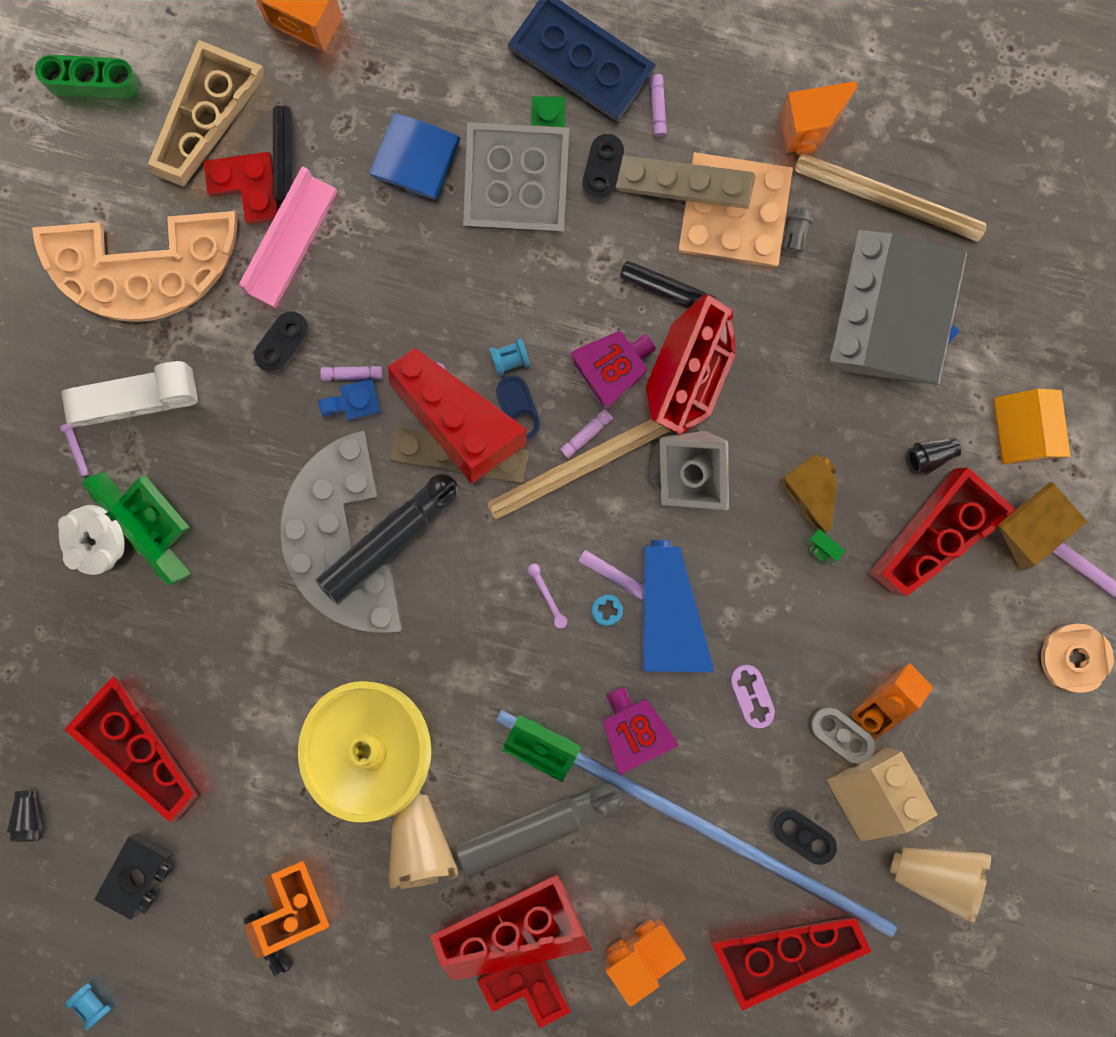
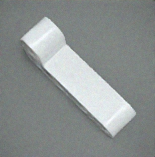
M166 362L156 365L154 367L155 372L63 390L61 394L67 426L74 427L86 426L197 404L198 398L193 370L185 362Z

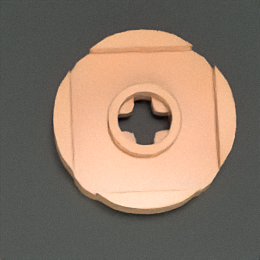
M1086 624L1064 625L1047 635L1041 651V663L1050 683L1068 692L1084 693L1097 689L1102 684L1101 682L1105 680L1107 674H1110L1114 663L1113 650L1106 637L1094 630L1095 628ZM1077 648L1079 654L1085 655V660L1080 662L1079 668H1075L1074 663L1069 661V656L1073 654V649Z

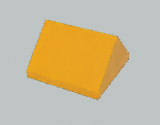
M1037 388L993 398L1002 465L1071 457L1061 390Z

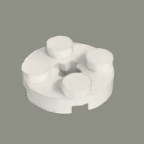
M96 505L82 506L59 519V543L63 552V562L68 568L78 569L85 574L96 575L113 568L117 559L122 557L125 545L122 529L116 520L111 521L104 514L107 511L102 507ZM88 532H89L90 538L95 539V541H96V544H95V545H92V546H91L90 543L88 542V539H87Z

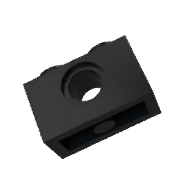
M138 833L129 836L94 900L130 920L140 913L146 914L155 899V895L151 892L157 881L162 883L171 870L172 864L168 861L173 852ZM132 869H137L143 874L144 882L142 886H136L131 882L130 873Z

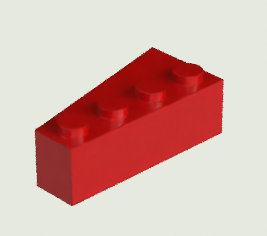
M416 348L387 367L390 386L471 484L526 445L527 429Z
M968 467L955 468L869 573L894 595L908 596L942 571L943 567L952 560L962 556L968 551V548L981 538H985L995 531L998 524L1016 509Z
M114 676L110 678L64 729L168 822H176L199 796L123 683Z
M558 875L430 935L440 965L453 981L593 951L568 891Z
M853 917L711 941L742 1011L872 952L857 919Z

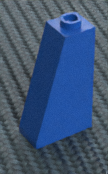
M652 540L651 546L642 548L640 671L713 673V663L680 547H671V541Z

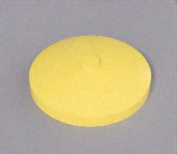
M368 681L341 685L325 694L314 705L305 719L298 744L300 773L312 798L325 811L337 818L351 822H372L389 818L402 811L415 799L428 775L431 761V741L428 727L417 706L410 698L396 688Z

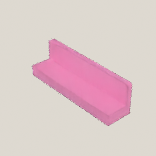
M303 166L239 283V287L245 294L276 309L338 193L336 188L312 177L309 169Z

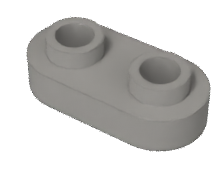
M825 707L816 711L812 716L810 725L815 737L843 759L854 764H861L872 757L875 744L871 735L841 711ZM826 718H830L833 721V728L829 731H825L822 728V722ZM854 739H857L861 745L857 752H852L849 747L850 742Z

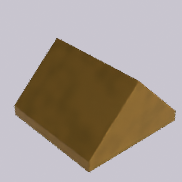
M1050 481L998 524L1019 568L1025 571L1036 566L1088 521L1061 490Z

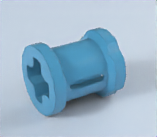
M521 337L516 339V343L498 349L495 347L489 348L498 377L503 376L505 371L522 365L525 368L531 366Z
M613 595L599 597L592 606L593 619L602 626L615 624L623 615V606L619 599ZM606 601L612 602V608L617 610L616 616L611 615L608 620L602 619L603 613L598 611V606H604Z
M89 983L84 985L64 1004L66 1008H72L85 1023L83 1028L86 1031L112 1009L109 1005L104 1006L91 991L92 986Z

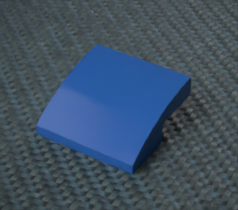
M394 113L369 174L374 179L402 186L410 193L436 200L461 138L434 125Z

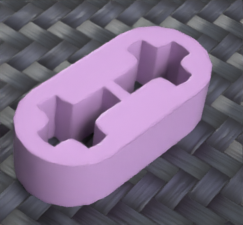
M738 666L731 673L730 684L745 722L755 728L767 727L774 719L775 710L762 675L754 666ZM744 670L747 675L755 676V680L751 682L753 690L751 695L748 694L745 686H738L737 680L741 679L740 672ZM753 698H756L760 707L767 708V712L763 714L764 720L762 722H759L757 718L750 717L749 713L754 711L751 702Z

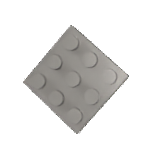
M467 122L463 226L564 231L570 128Z

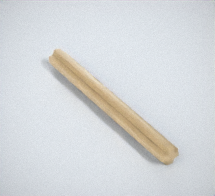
M805 153L799 156L796 163L795 171L797 173L974 241H979L985 233L986 224L982 221Z
M651 418L490 500L487 503L488 508L495 519H500L670 432V430L653 422Z

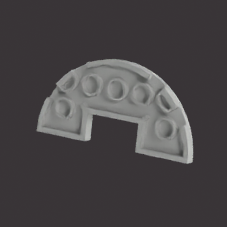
M360 431L342 437L324 447L298 473L287 494L282 511V552L295 585L302 595L322 614L337 623L360 631L374 633L400 632L403 630L390 564H385L338 606L327 597L315 582L316 578L353 547L345 504L378 498L366 432Z

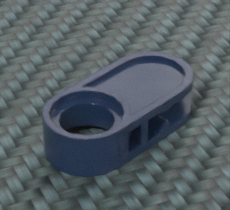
M514 375L506 376L497 385L498 402L501 410L515 421L518 417L524 415L532 418L534 428L526 435V441H530L537 436L540 430V419L526 382L522 378Z

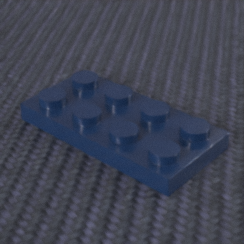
M538 0L508 43L510 51L617 122L656 67L654 62L561 0Z

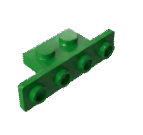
M105 472L83 480L82 485L89 492L92 500L107 511L106 514L111 518V521L116 520L123 534L133 544L134 549L146 559L161 580L168 586H171L190 575L189 570L170 549L189 526L146 476L138 478L124 494Z

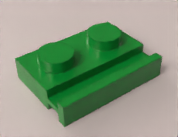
M519 715L501 751L563 782L577 758L581 746L573 743L565 736L558 735L542 727L538 722Z

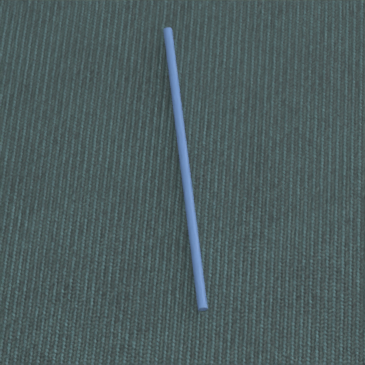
M501 710L495 722L512 730L517 718ZM580 752L578 753L573 765L606 783L615 785L619 790L887 936L892 937L895 934L897 925L623 775H619V773Z

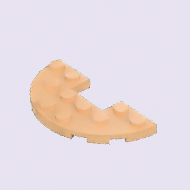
M235 211L168 216L169 250L105 255L104 227L100 222L34 227L32 230L37 254L44 269L47 270L51 279L67 297L88 311L105 318L127 322H144L168 317L184 310L198 301L214 286L225 270L233 252L237 233V214Z

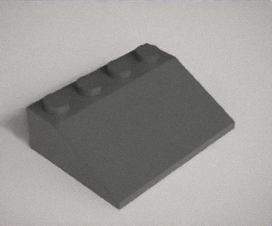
M859 230L830 362L841 372L939 385L967 252L893 233Z

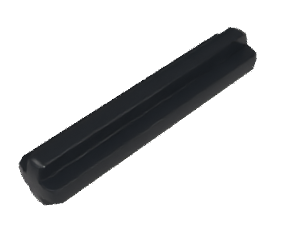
M286 105L273 108V197L276 202L282 203L292 186V112L290 107Z
M626 260L620 272L622 279L689 307L704 294L716 299L714 295L630 260Z

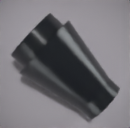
M955 437L944 440L917 442L907 451L908 462L914 473L928 475L953 458L959 457L961 455V446Z
M16 791L7 833H10V842L38 841L39 832H43L36 800V791Z

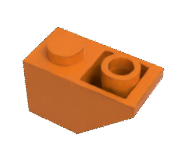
M909 662L886 679L850 716L875 740L917 711L934 687Z

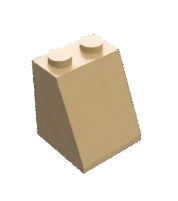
M884 747L873 753L869 760L861 764H854L826 780L861 842L907 833L938 815L903 752Z

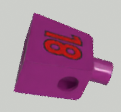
M617 331L571 352L570 359L605 410H609L646 375L647 368L642 359L654 352L656 348L646 333L629 342L622 331Z
M624 686L606 695L614 714L602 719L619 775L679 746L677 740L647 699H642L633 704Z

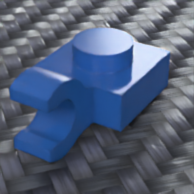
M373 379L339 386L342 396L318 400L322 417L346 412L347 420L351 421L381 414Z

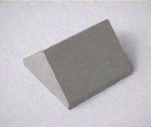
M707 431L661 437V505L728 510V441Z

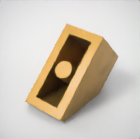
M816 453L782 478L780 482L816 530L820 529L826 533L832 528L838 480L834 476L836 469L830 460L825 456L821 458Z

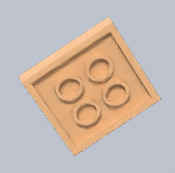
M694 152L691 164L754 172L755 181L749 209L686 201L678 253L777 268L780 259L793 167Z

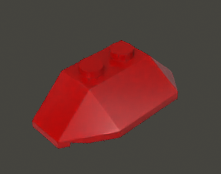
M704 294L671 324L646 384L652 421L679 435L687 432V429L696 426L711 416L736 355L735 335L731 321L733 319V309L709 295Z

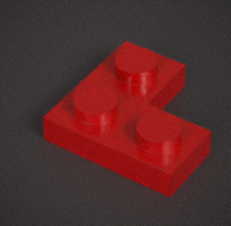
M270 151L203 161L207 194L210 197L241 193L244 218L247 225L273 221L279 206L273 197V161Z
M547 961L492 972L477 978L479 987L492 1013L522 997L525 998L539 1029L571 1013Z

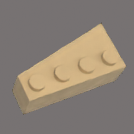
M198 40L149 159L148 166L151 173L184 187L265 79L263 66Z

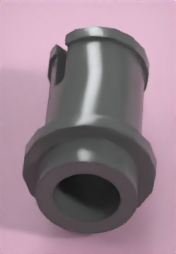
M795 207L792 208L791 213L787 214L789 224L782 246L783 249L796 252V250L799 253L804 252L808 227L814 220L811 218V211Z

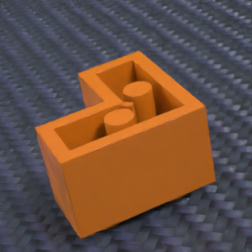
M304 861L263 878L275 912L243 926L256 959L267 956L330 927Z
M649 919L634 930L636 936L626 943L623 939L617 941L606 950L608 955L603 958L606 973L630 1007L659 988L658 979L686 960L683 951L661 919L655 922Z

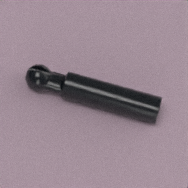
M437 474L431 477L426 486L409 501L405 500L315 579L320 589L338 606L428 526V522L439 512L454 503L458 497L457 482L446 474Z

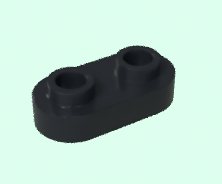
M613 134L599 135L594 139L590 148L582 188L584 194L595 202L606 201L615 192L624 155V146L622 141ZM608 145L614 151L607 155L601 151V148ZM601 177L606 183L599 187L593 183V180Z
M293 311L285 312L276 319L254 351L255 363L262 371L268 374H278L285 370L309 337L310 328L306 319L301 314ZM289 323H295L297 328L293 333H286V326ZM275 350V359L271 361L266 360V352Z
M783 809L774 816L771 825L774 836L811 863L823 865L830 862L836 855L837 843L833 835L798 811ZM787 820L794 822L795 826L791 832L783 830V823ZM820 839L823 842V848L815 852L812 850V843Z

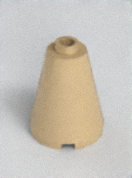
M420 792L407 807L392 816L388 878L390 889H395L397 886L400 889L435 884L438 883V877L447 876V880L458 877L457 865L428 795H420Z
M904 847L902 854L895 852L890 873L896 874L895 882L961 919L974 924L986 888L985 871L986 869L990 870L991 855L978 852Z

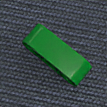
M45 55L35 65V75L49 92L59 96L128 99L135 96L141 86L140 79L131 65L120 58ZM61 70L58 78L49 80L52 72ZM94 72L91 80L82 82L85 74ZM128 74L125 82L115 83L119 75Z

